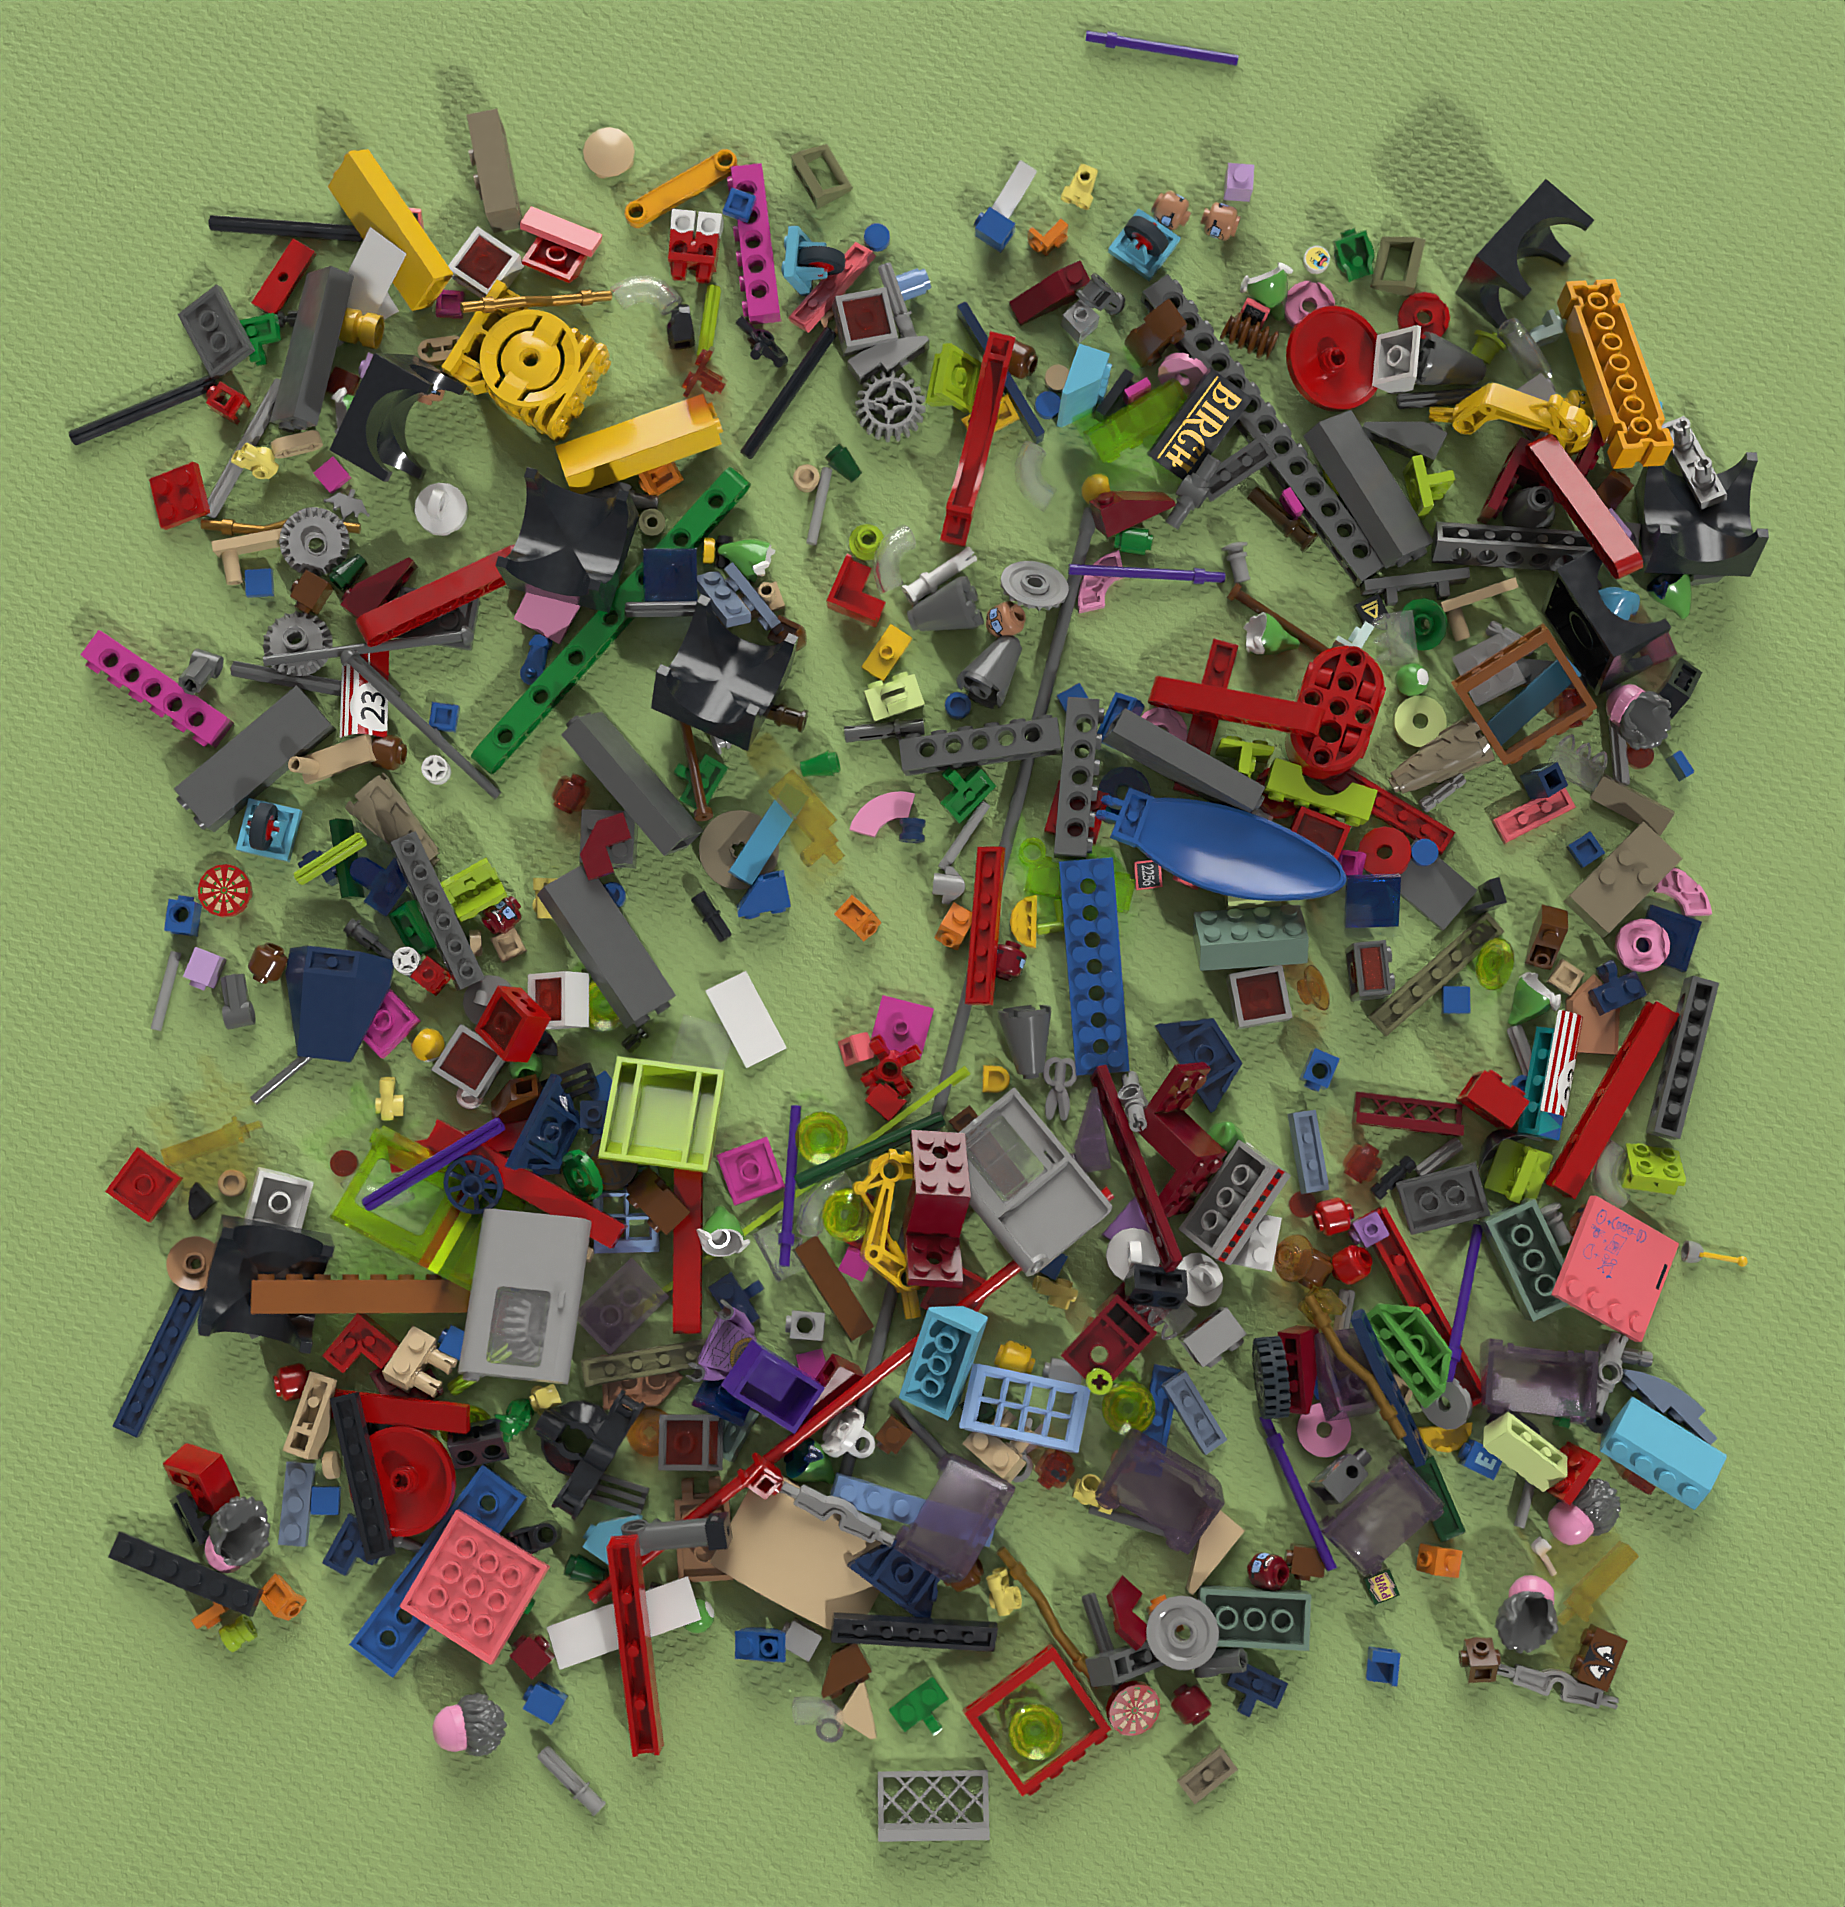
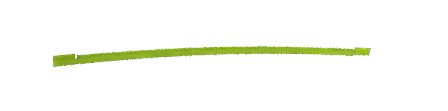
M963 1066L853 1149L879 1138L950 1084L954 1087L971 1073L966 1066ZM815 1184L804 1189L798 1188L795 1191V1199ZM784 1200L743 1229L744 1236L783 1209ZM708 1254L702 1259V1267L717 1256ZM673 1281L634 1308L632 1311L639 1319L656 1306L654 1302L673 1289Z

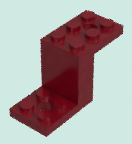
M1597 423L1593 427L1588 444L1578 453L1575 461H1573L1585 478L1589 471L1594 468L1599 458L1597 453L1600 448L1605 445ZM1520 437L1513 446L1476 521L1486 525L1491 518L1496 519L1499 512H1502L1508 500L1506 496L1510 489H1513L1515 483L1525 488L1533 486L1549 488L1527 457L1525 445L1531 443V441ZM1554 496V502L1560 504L1557 498Z
M1205 1062L1174 1065L1144 1110L1147 1127L1142 1130L1141 1125L1139 1126L1140 1131L1138 1133L1176 1170L1158 1196L1166 1217L1186 1214L1193 1208L1195 1204L1193 1201L1198 1194L1207 1188L1209 1178L1220 1169L1223 1164L1222 1159L1227 1153L1184 1111L1192 1103V1097L1197 1089L1201 1088L1207 1080L1206 1076L1211 1068Z
M911 1130L910 1146L913 1181L902 1220L907 1285L961 1288L963 1273L959 1237L971 1198L965 1133ZM934 1153H940L944 1155L945 1158H936ZM927 1259H937L940 1264H931Z
M1123 1281L1094 1312L1096 1317L1060 1356L1085 1380L1088 1373L1093 1369L1099 1368L1109 1373L1113 1382L1158 1334L1154 1328L1172 1309L1127 1304L1125 1302V1283ZM1097 1346H1102L1107 1351V1358L1100 1363L1095 1362L1091 1356L1092 1350ZM1098 1374L1097 1379H1092L1091 1381L1092 1384L1096 1385L1097 1389H1100L1102 1384H1106V1380L1101 1377V1374Z

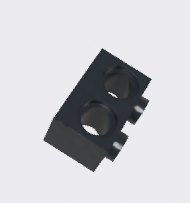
M1134 1263L1124 1279L1125 1302L1127 1304L1178 1310L1188 1295L1187 1270L1175 1269L1165 1272L1163 1267Z
M493 1418L470 1423V1431L466 1434L448 1432V1450L456 1470L509 1459V1442L503 1441L499 1419Z

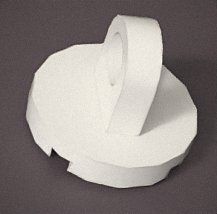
M435 483L427 486L420 492L415 502L414 511L418 522L426 531L433 535L445 536L463 526L467 519L468 506L464 495L458 488L448 483Z
M1137 1228L1121 1230L1113 1236L1107 1245L1106 1260L1108 1267L1115 1276L1123 1281L1134 1263L1159 1266L1160 1258L1151 1235L1145 1230Z
M1191 1253L1184 1256L1183 1261L1176 1268L1187 1270L1188 1295L1183 1303L1197 1308L1212 1304L1220 1296L1223 1287V1276L1218 1265L1209 1256L1201 1253Z
M848 1406L846 1408L847 1411L843 1414L840 1412L828 1423L822 1438L825 1443L821 1447L830 1457H839L848 1452L855 1457L866 1458L872 1454L875 1448L874 1437L863 1429L864 1413L855 1406ZM860 1437H864L866 1445L862 1450L857 1451L855 1443Z

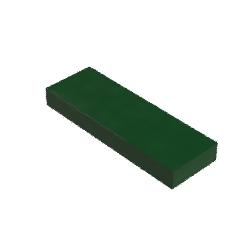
M340 818L329 820L333 847L354 835L352 820ZM355 852L336 864L341 898L358 900L365 898L358 852Z
M1428 1456L1425 1465L1416 1467L1414 1462L1407 1465L1439 1542L1442 1543L1466 1533L1434 1456Z

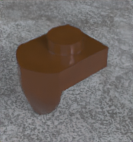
M778 615L777 618L784 630L777 635L771 630L767 640L777 645L786 639L788 633L799 637L795 652L801 650L807 643L805 628Z

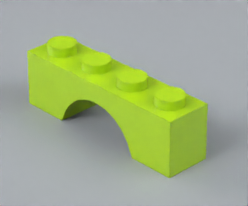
M1275 758L1271 762L1264 785L1265 789L1262 793L1268 794V798L1277 802L1287 800L1293 802V806L1296 808L1301 806L1308 809L1312 808L1330 818H1334V816L1343 818L1344 823L1358 827L1360 824L1364 825L1369 821L1378 790L1352 782L1339 794L1322 795L1313 791L1306 784L1300 765Z

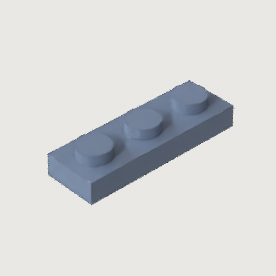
M732 562L724 568L728 575L725 579L734 592L739 589L744 596L741 600L750 612L755 609L760 615L757 620L767 632L771 629L777 635L784 630L779 619Z
M719 571L694 576L695 587L702 595L711 598V607L726 628L751 622L750 611Z
M1316 1110L1287 1114L1301 1194L1330 1190Z
M1180 1371L1161 1384V1387L1202 1454L1207 1455L1227 1441L1226 1436L1186 1371Z
M286 1462L278 1545L308 1546L311 1492L314 1486L316 1463Z

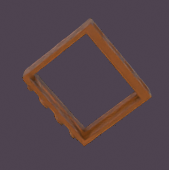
M1544 623L1451 682L1504 766L1517 763L1523 758V754L1531 749L1541 748L1546 744L1548 738L1555 734L1561 735L1570 728L1569 725L1577 720L1587 719L1593 714V710L1598 708ZM1544 643H1547L1583 701L1504 750L1467 692Z

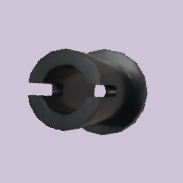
M718 535V539L715 540L717 548L714 568L724 569L731 564L729 559L719 555L718 549L724 544L733 543V537Z

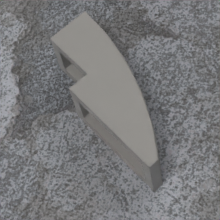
M913 336L877 344L847 360L848 370L860 385L880 371H883L888 378L892 371L896 373L929 349V339L927 336Z

